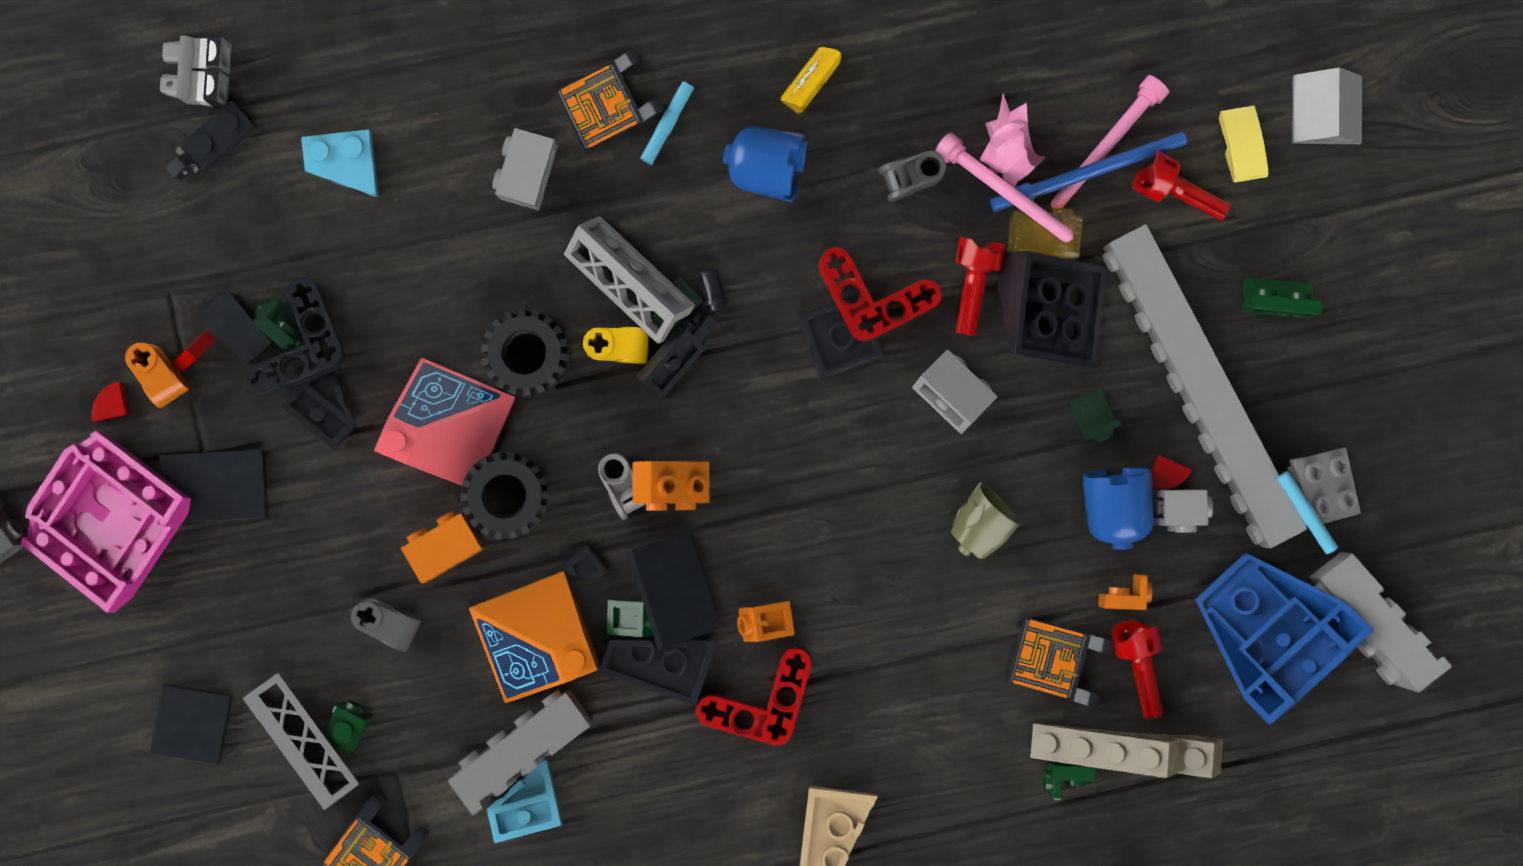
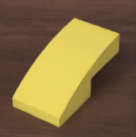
M1255 106L1221 111L1219 122L1227 144L1225 156L1233 182L1267 177L1268 165L1265 146Z

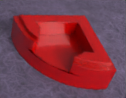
M205 330L171 364L179 371H184L207 350L215 338Z
M119 381L104 388L95 399L92 408V422H101L130 415L124 384Z
M1158 456L1151 471L1153 490H1166L1178 486L1185 481L1192 470L1167 458Z

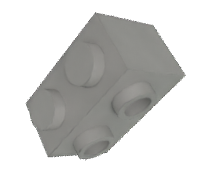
M514 128L512 137L507 136L503 145L502 156L506 157L503 168L497 169L493 180V189H496L495 194L500 200L535 210L540 209L558 148L555 140Z
M948 349L920 376L912 387L961 435L997 398L992 392L990 385L986 381L978 379L967 368L964 360L957 355H953Z
M1153 490V525L1167 526V531L1197 532V525H1208V518H1211L1213 513V503L1211 497H1207V490Z

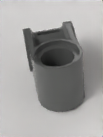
M931 150L890 162L878 168L879 174L884 176L890 193L887 196L889 202L903 199L917 191L938 184L944 176L946 162L940 153ZM926 161H933L938 165L939 173L931 177L926 176L922 173L920 166ZM895 174H896L897 177H898L900 186L898 185V182H897V179H896Z
M376 598L366 599L357 604L351 613V622L356 629L403 652L408 651L422 622L421 618L411 612L396 608ZM372 608L374 609L372 615L376 619L367 622V615L363 611Z

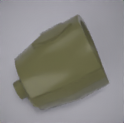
M981 481L968 497V502L963 503L960 507L951 533L960 543L958 547L960 552L966 556L973 553L977 558L985 559L1007 541L1019 526L1020 521L1005 501Z

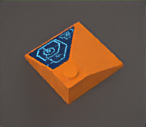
M565 571L469 608L505 703L566 683L594 672L601 666Z

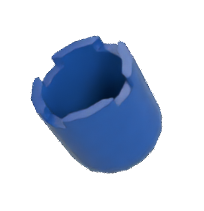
M758 126L744 128L735 137L733 144L726 145L723 163L728 164L731 182L737 188L747 192L793 202L799 190V186L793 185L796 171L803 172L805 165L807 141L804 140L806 135Z
M1126 467L1122 468L1123 474L1107 475V469L1090 471L1083 474L1084 481L1082 483L1089 531L1096 539L1105 543H1112V549L1133 548V542L1144 539L1153 528V477L1148 468Z

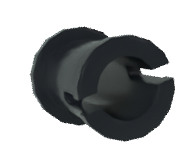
M708 270L698 274L697 277L700 281L705 301L702 304L703 309H707L709 315L727 311L726 304L729 303V299L724 297L719 270Z

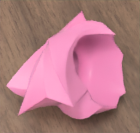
M1003 94L997 120L985 123L991 140L983 152L980 161L987 164L992 172L1002 173L1003 179L1015 187L1018 181L1027 176L1045 157L1038 156L1033 150L1028 128L1027 103L1010 112Z

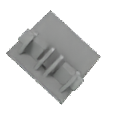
M1346 447L1290 460L1291 466L1287 467L1288 471H1290L1295 482L1299 483V488L1306 499L1309 500L1323 524L1361 514Z

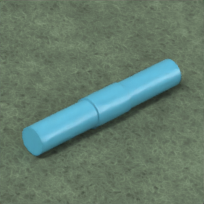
M682 81L640 157L641 160L650 165L653 164L694 89L693 86Z
M1289 471L1279 475L1276 479L1324 552L1329 554L1338 548L1337 544Z

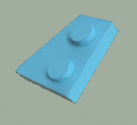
M369 129L301 137L306 172L334 181L348 188L356 189L373 197L379 196L372 132Z
M548 760L543 761L527 776L511 787L503 797L487 808L494 843L563 825Z

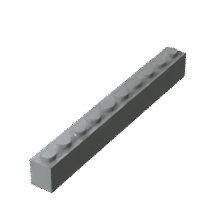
M1145 224L1104 246L1103 249L1106 253L1103 254V258L1108 269L1111 272L1116 271L1121 281L1119 289L1122 296L1128 303L1132 302L1137 311L1135 320L1142 332H1148L1153 342L1151 350L1157 361L1165 364L1169 372L1166 375L1167 381L1175 393L1179 392L1184 400L1183 411L1191 423H1196L1201 433L1198 439L1205 452L1213 455L1217 463L1214 466L1215 472L1223 484L1227 483L1233 493L1230 496V500L1235 510L1239 514H1244L1249 524L1246 530L1253 543L1259 544L1260 547L1272 548L1307 530L1295 506L1276 479L1279 475L1147 225Z

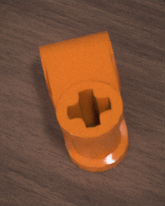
M136 343L127 350L125 355L127 366L142 385L147 397L158 408H163L190 389L184 376L171 364L172 362L159 346ZM144 352L151 354L147 358L149 365L141 363L145 359Z

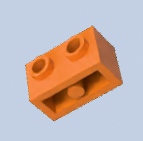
M633 462V503L646 504V510L650 511L667 510V503H675V510H696V503H709V462Z
M455 510L437 519L436 521L439 526L427 532L425 528H422L407 537L409 543L401 547V550L421 584L431 581L487 548L478 531L472 526L467 515L464 513L457 515Z

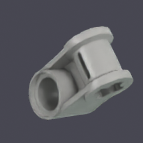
M619 453L605 456L598 466L599 476L609 492V497L622 520L628 518L629 513L645 504L633 503V500L624 503L626 499L633 496V468L629 460ZM611 459H617L623 464L624 472L619 478H612L606 473V464Z

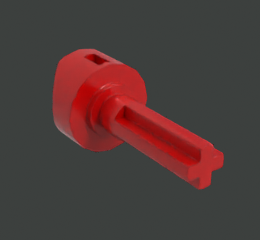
M1157 150L1155 161L1136 172L1132 188L1155 202L1161 201L1169 193L1175 198H1179L1221 221L1226 217V212L1231 208V204L1178 176L1181 168L1180 161L1160 150Z
M960 237L955 263L964 265V268L968 269L965 277L956 333L970 336L975 335L986 281V272L990 273L991 270H1001L1005 244L992 242L989 245L979 247L972 239Z
M1135 619L1121 622L1115 625L1112 630L1116 655L1120 659H1131L1143 717L1145 719L1151 717L1159 718L1162 716L1163 708L1151 657L1163 649L1159 629L1156 625L1149 627ZM1124 633H1127V635H1128V640H1127V641H1126V638H1125Z

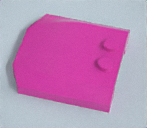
M94 431L89 434L92 437L79 445L73 444L63 451L28 504L25 518L30 519L27 537H22L21 545L104 611L115 613L133 598L188 515L191 498L107 434Z

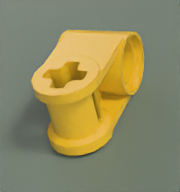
M598 327L589 330L584 336V349L588 356L594 360L632 364L648 363L649 335L642 328ZM601 335L604 342H609L608 347H602L601 353H596L595 348L589 345L590 342L596 341V336Z

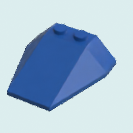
M1247 553L1241 556L1195 599L1243 698L1269 725L1299 702L1346 659L1374 630L1347 603Z

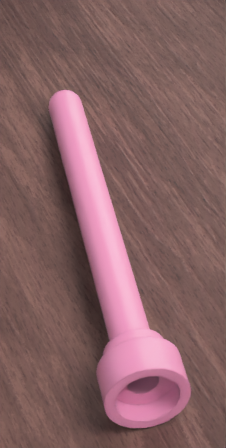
M1148 75L1139 86L1140 91L1137 93V100L1080 167L1103 160L1148 106L1153 107L1155 103L1160 104L1169 93L1168 88L1159 79ZM1085 181L1060 189L1051 200V208L1056 211L1061 210Z
M949 133L938 144L936 152L943 156L946 163L960 164L1064 242L1072 240L1073 231L965 152L966 147L963 146V141L953 133Z

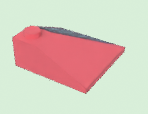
M421 358L390 413L374 451L462 486L464 478L472 466L482 458L493 453L516 397Z

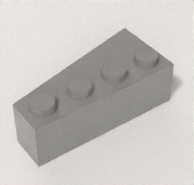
M1340 552L1310 576V579L1315 584V588L1347 603L1374 629L1358 646V649L1366 657H1372L1379 665L1376 671L1387 684H1394L1419 693L1452 667L1444 657L1438 659L1430 653L1426 647L1431 642L1422 632H1418L1412 626L1406 625L1403 622L1406 614L1398 604L1388 597L1383 599L1380 596L1384 592L1383 587L1353 553Z
M557 689L541 701L545 707L539 712L533 714L530 709L514 721L517 728L506 735L503 730L486 742L490 748L480 755L473 751L459 762L462 768L448 780V783L472 816L481 810L482 806L491 797H498L514 784L518 777L531 772L548 755L556 753L592 725L594 721L570 689L563 694Z

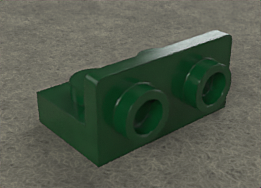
M1246 278L1243 281L1241 312L1309 319L1321 315L1322 301L1312 300V284Z

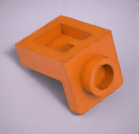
M1134 574L1133 595L1130 594V588L1109 587V594L1099 593L1098 607L1147 610V603H1150L1152 600V584L1147 582V575Z
M790 601L739 608L740 616L738 617L737 624L744 642H760L795 635Z

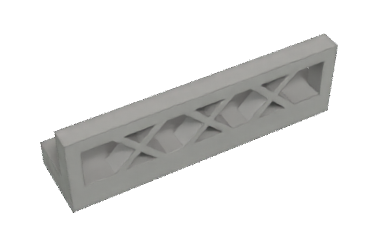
M599 216L578 225L564 255L658 344L665 341L674 323L688 316L695 304L602 217ZM581 243L588 248L591 260L587 261L578 252ZM602 266H607L612 271L615 283H610L605 278ZM626 288H630L636 293L638 305H634L628 300ZM650 311H655L664 320L660 329L652 322Z
M279 673L243 697L248 707L324 810L359 785V782ZM276 683L285 694L282 709L270 708L261 696L262 693ZM288 700L296 711L287 710ZM274 712L281 713L280 721ZM286 714L300 715L304 720L305 725L302 737L292 736L285 729L284 721ZM308 728L317 739L307 738ZM294 740L302 741L300 748ZM306 741L320 743L325 749L323 765L310 763L304 755ZM329 756L337 766L327 765ZM315 768H321V769H322L321 777H320V775L318 774V772L315 770ZM326 769L341 771L349 784L333 794L324 782Z

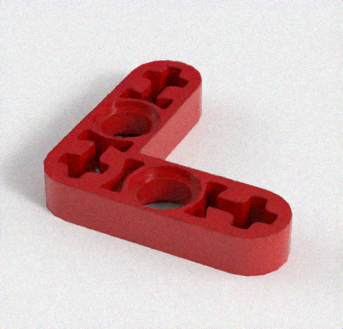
M838 247L830 248L819 259V271L850 333L859 341L872 340L932 310L941 300L942 293L937 283L925 279L874 303L851 256L846 250ZM830 256L835 260L841 259L843 264L839 267V271L842 277L849 273L851 278L845 279L839 285H836L835 280H838L840 275L836 268L829 269L827 264L831 261ZM850 285L858 290L859 299L856 303H847L843 299L842 289L844 286ZM921 289L924 292H931L932 296L928 299L929 304L926 300H922L913 306L911 305L909 300L918 296L921 293ZM895 301L903 306L904 315L901 319L896 320L888 315L887 305L889 302ZM877 315L880 316L882 321L870 327V334L866 329L862 331L859 329L858 325L862 322V316L865 321Z
M799 647L789 648L783 653L767 709L717 694L704 695L697 704L696 715L698 720L708 727L778 746L785 744L793 733L810 673L811 659L809 654ZM795 654H800L801 661L806 663L804 668L799 667L795 675V679H802L800 685L791 680H780L782 674L789 677L791 666L786 663L787 658L793 659ZM785 686L793 688L796 692L795 702L788 706L780 704L776 697L778 690ZM710 701H714L717 703L716 708L725 712L727 711V705L734 706L729 715V725L722 723L725 716L714 714L713 719L706 718L707 713L702 710V706H709ZM772 707L781 712H793L791 718L784 715L782 727L787 729L786 733H780L778 738L772 737V731L767 729L769 724L774 725L778 716V713H771ZM747 710L753 714L754 723L750 728L741 729L735 724L734 717L739 711Z

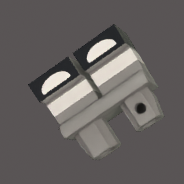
M180 35V41L163 43V61L167 64H178L177 75L162 74L160 91L165 95L179 98L186 104L224 107L228 103L229 77L226 75H230L232 45L222 36L192 38Z

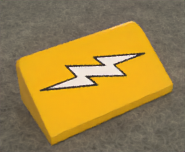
M820 47L781 96V101L796 113H802L840 64L841 53L835 49Z

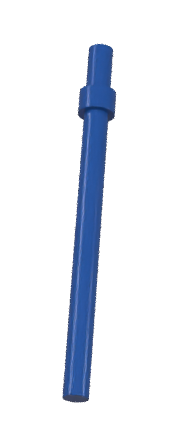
M1180 132L1032 185L1025 183L1014 188L1034 202L1036 197L1153 157L1157 154V150L1167 152L1187 144L1185 134ZM1003 196L990 199L993 212L1014 206Z

